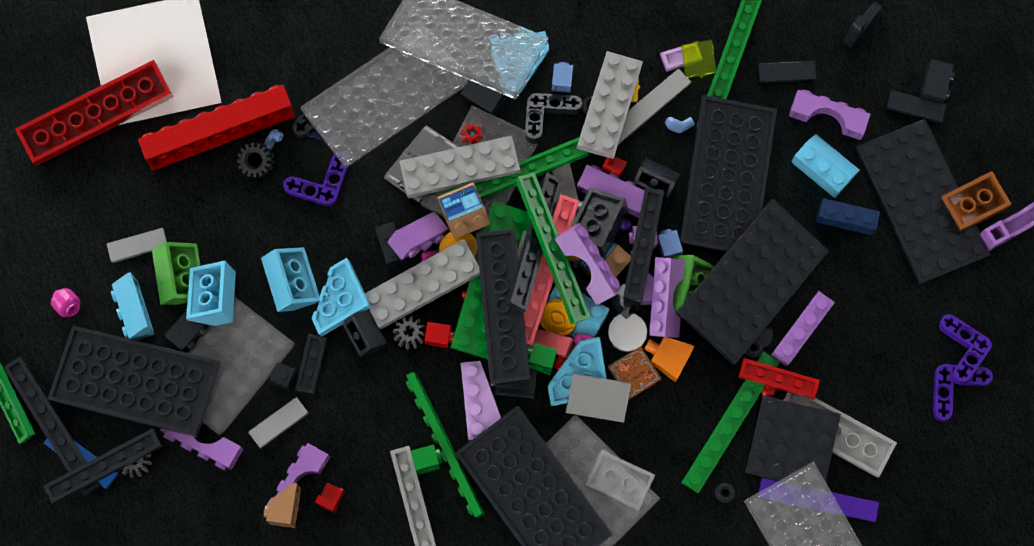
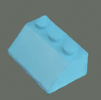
M817 134L803 145L792 160L795 166L834 198L840 194L860 171Z
M304 248L274 249L261 258L277 312L293 311L320 302L318 300L320 296Z
M226 261L190 268L186 317L188 321L213 326L233 322L236 272Z
M131 272L127 273L112 284L113 291H111L114 302H118L119 309L116 310L119 319L124 321L125 326L122 327L125 338L129 337L131 340L138 341L153 336L155 333L139 283Z
M556 286L547 301L552 299L561 300ZM582 294L590 318L577 322L573 331L568 335L574 338L577 334H586L595 338L610 309L602 304L596 305L593 299Z

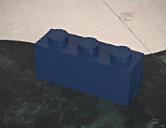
M823 198L819 204L816 222L872 235L876 231L880 211Z

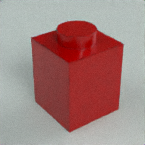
M427 322L425 345L448 348L449 343H452L454 337L451 325Z

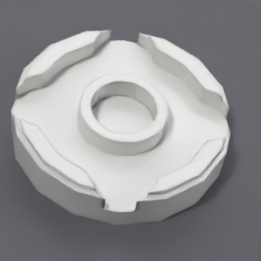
M619 314L610 323L608 335L615 348L620 351L630 352L643 345L647 336V328L642 318L636 314L631 315L628 319Z

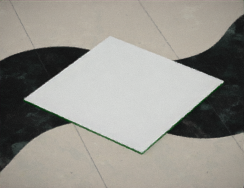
M163 0L86 17L101 86L154 60L174 96L119 125L222 103L199 0Z

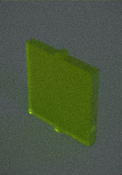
M712 40L694 41V43L681 45L685 76L687 78L703 77V75L716 72Z

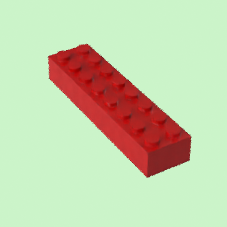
M152 60L15 130L32 163L38 166L174 96L157 63Z
M275 85L270 87L268 91L256 92L246 99H237L228 106H218L212 112L200 113L196 118L181 120L177 125L165 126L155 133H146L138 141L145 160L153 171L292 119L295 115L284 85Z

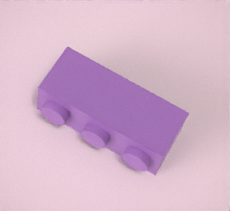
M432 212L395 231L388 244L401 260L408 256L412 258L419 250L425 251L433 243H440L443 237H445L444 234L448 227L435 212Z

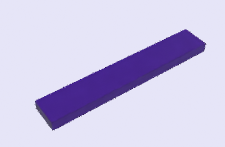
M761 478L758 498L870 522H876L879 502L820 491Z

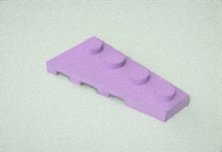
M480 361L461 363L468 441L474 439L501 418Z

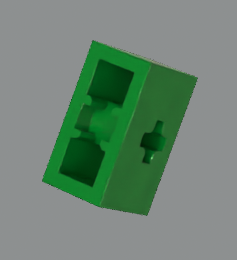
M534 343L533 349H528L529 369L551 375L557 349Z
M434 445L411 451L417 475L439 470V464L443 463L439 449L435 450Z

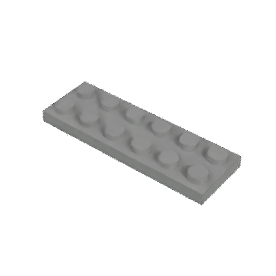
M606 52L577 149L614 159L643 61Z
M512 135L399 161L408 198L520 173Z
M465 239L365 293L371 306L369 310L380 330L479 276V265Z
M787 393L784 401L841 414L832 453L877 478L880 476L897 442L817 398L813 400Z

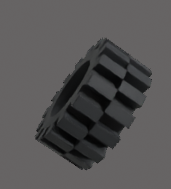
M251 143L240 149L241 153H238L239 159L237 163H240L238 167L243 170V174H247L249 177H262L267 175L269 170H272V164H274L272 157H274V154H271L272 150L267 148V145ZM255 152L262 156V164L257 168L251 166L249 162L251 154Z

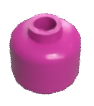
M63 288L54 292L51 305L60 316L72 317L80 309L81 301L72 290Z

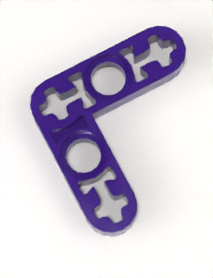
M343 152L333 155L323 185L291 176L286 178L283 183L285 192L291 196L321 205H334L338 200L349 167L348 156ZM340 158H343L345 164L341 163L339 168L340 171H338V163L336 160H340ZM332 175H338L340 181L332 184L329 178ZM295 182V185L300 188L301 184L304 185L302 186L301 193H299L300 190L298 188L290 190L288 184ZM308 187L316 189L313 196L305 194V190ZM321 189V193L324 195H328L329 193H331L333 199L330 198L328 201H326V198L322 195H320V199H318L319 190Z
M947 314L940 320L939 329L968 349L952 373L953 381L956 384L964 385L970 380L992 347V343L986 336L963 321ZM948 321L952 323L949 327L945 326ZM960 332H968L970 334V338L963 339L960 336ZM981 343L985 344L982 349L979 348ZM967 357H974L977 360V364H969ZM965 367L968 370L966 371L964 376L960 378L959 374Z
M942 364L934 372L933 416L938 421H946L952 416L953 387L956 384L952 379V373L957 365ZM978 367L974 375H980L984 372V376H987V379L983 382L982 378L975 377L973 379L972 375L970 380L964 385L986 386L992 381L993 374L988 368ZM945 369V372L949 373V375L945 377V383L939 384V382L943 381V375L939 372ZM940 388L948 390L947 398L939 396L938 391ZM938 401H948V403L944 404V411H947L944 417H942L941 413H938V410L942 409V403H938Z

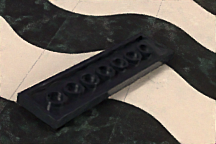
M515 229L476 233L490 384L495 386L531 381L524 313L506 304L518 264Z

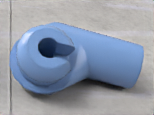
M669 117L665 121L667 128L677 133H682L695 125L691 117L682 122L673 117Z
M277 129L272 130L263 144L267 145V148L272 149L276 141L280 142L283 139V133Z

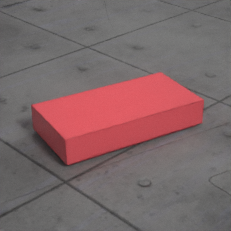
M537 329L532 349L534 343L557 349L556 355L567 358L573 339Z

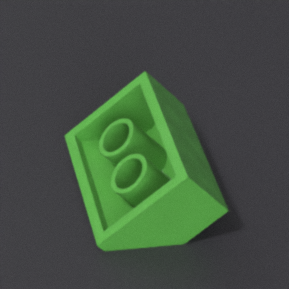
M164 242L152 249L160 304L179 305L188 303L190 268L200 266L197 244Z
M694 255L675 256V259L685 260L684 279L677 284L673 293V307L675 313L680 318L682 317L676 311L714 267Z

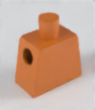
M664 337L660 344L649 339L644 350L654 354L651 361L652 365L676 382L694 346Z

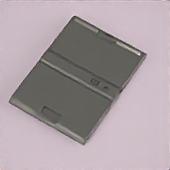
M425 126L388 170L384 179L406 193L399 161L454 149L459 146L429 126ZM426 194L412 198L420 203Z

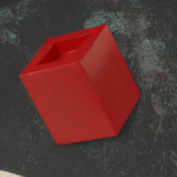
M615 156L614 159L606 158L602 166V172L615 174L620 179L627 162Z
M327 483L321 496L318 495L315 503L335 513L345 491L342 488Z

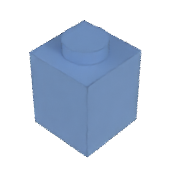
M566 62L554 64L552 91L570 93L573 65H569Z
M671 229L661 231L657 240L662 258H675L677 255H682L683 249L677 230L671 231Z

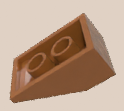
M992 171L941 197L960 230L985 221L1005 211L1011 205Z

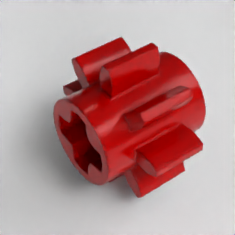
M475 122L469 126L465 124V131H460L461 135L465 136L462 142H468L469 145L480 143L479 139H484V134L480 133L482 126H475ZM471 132L475 133L473 137H470Z

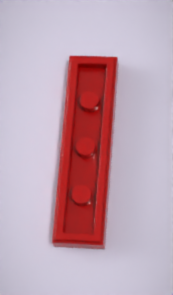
M746 358L742 361L738 378L813 400L816 397L820 382L818 379Z

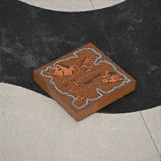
M641 346L607 367L616 381L631 383L628 400L661 381V377Z

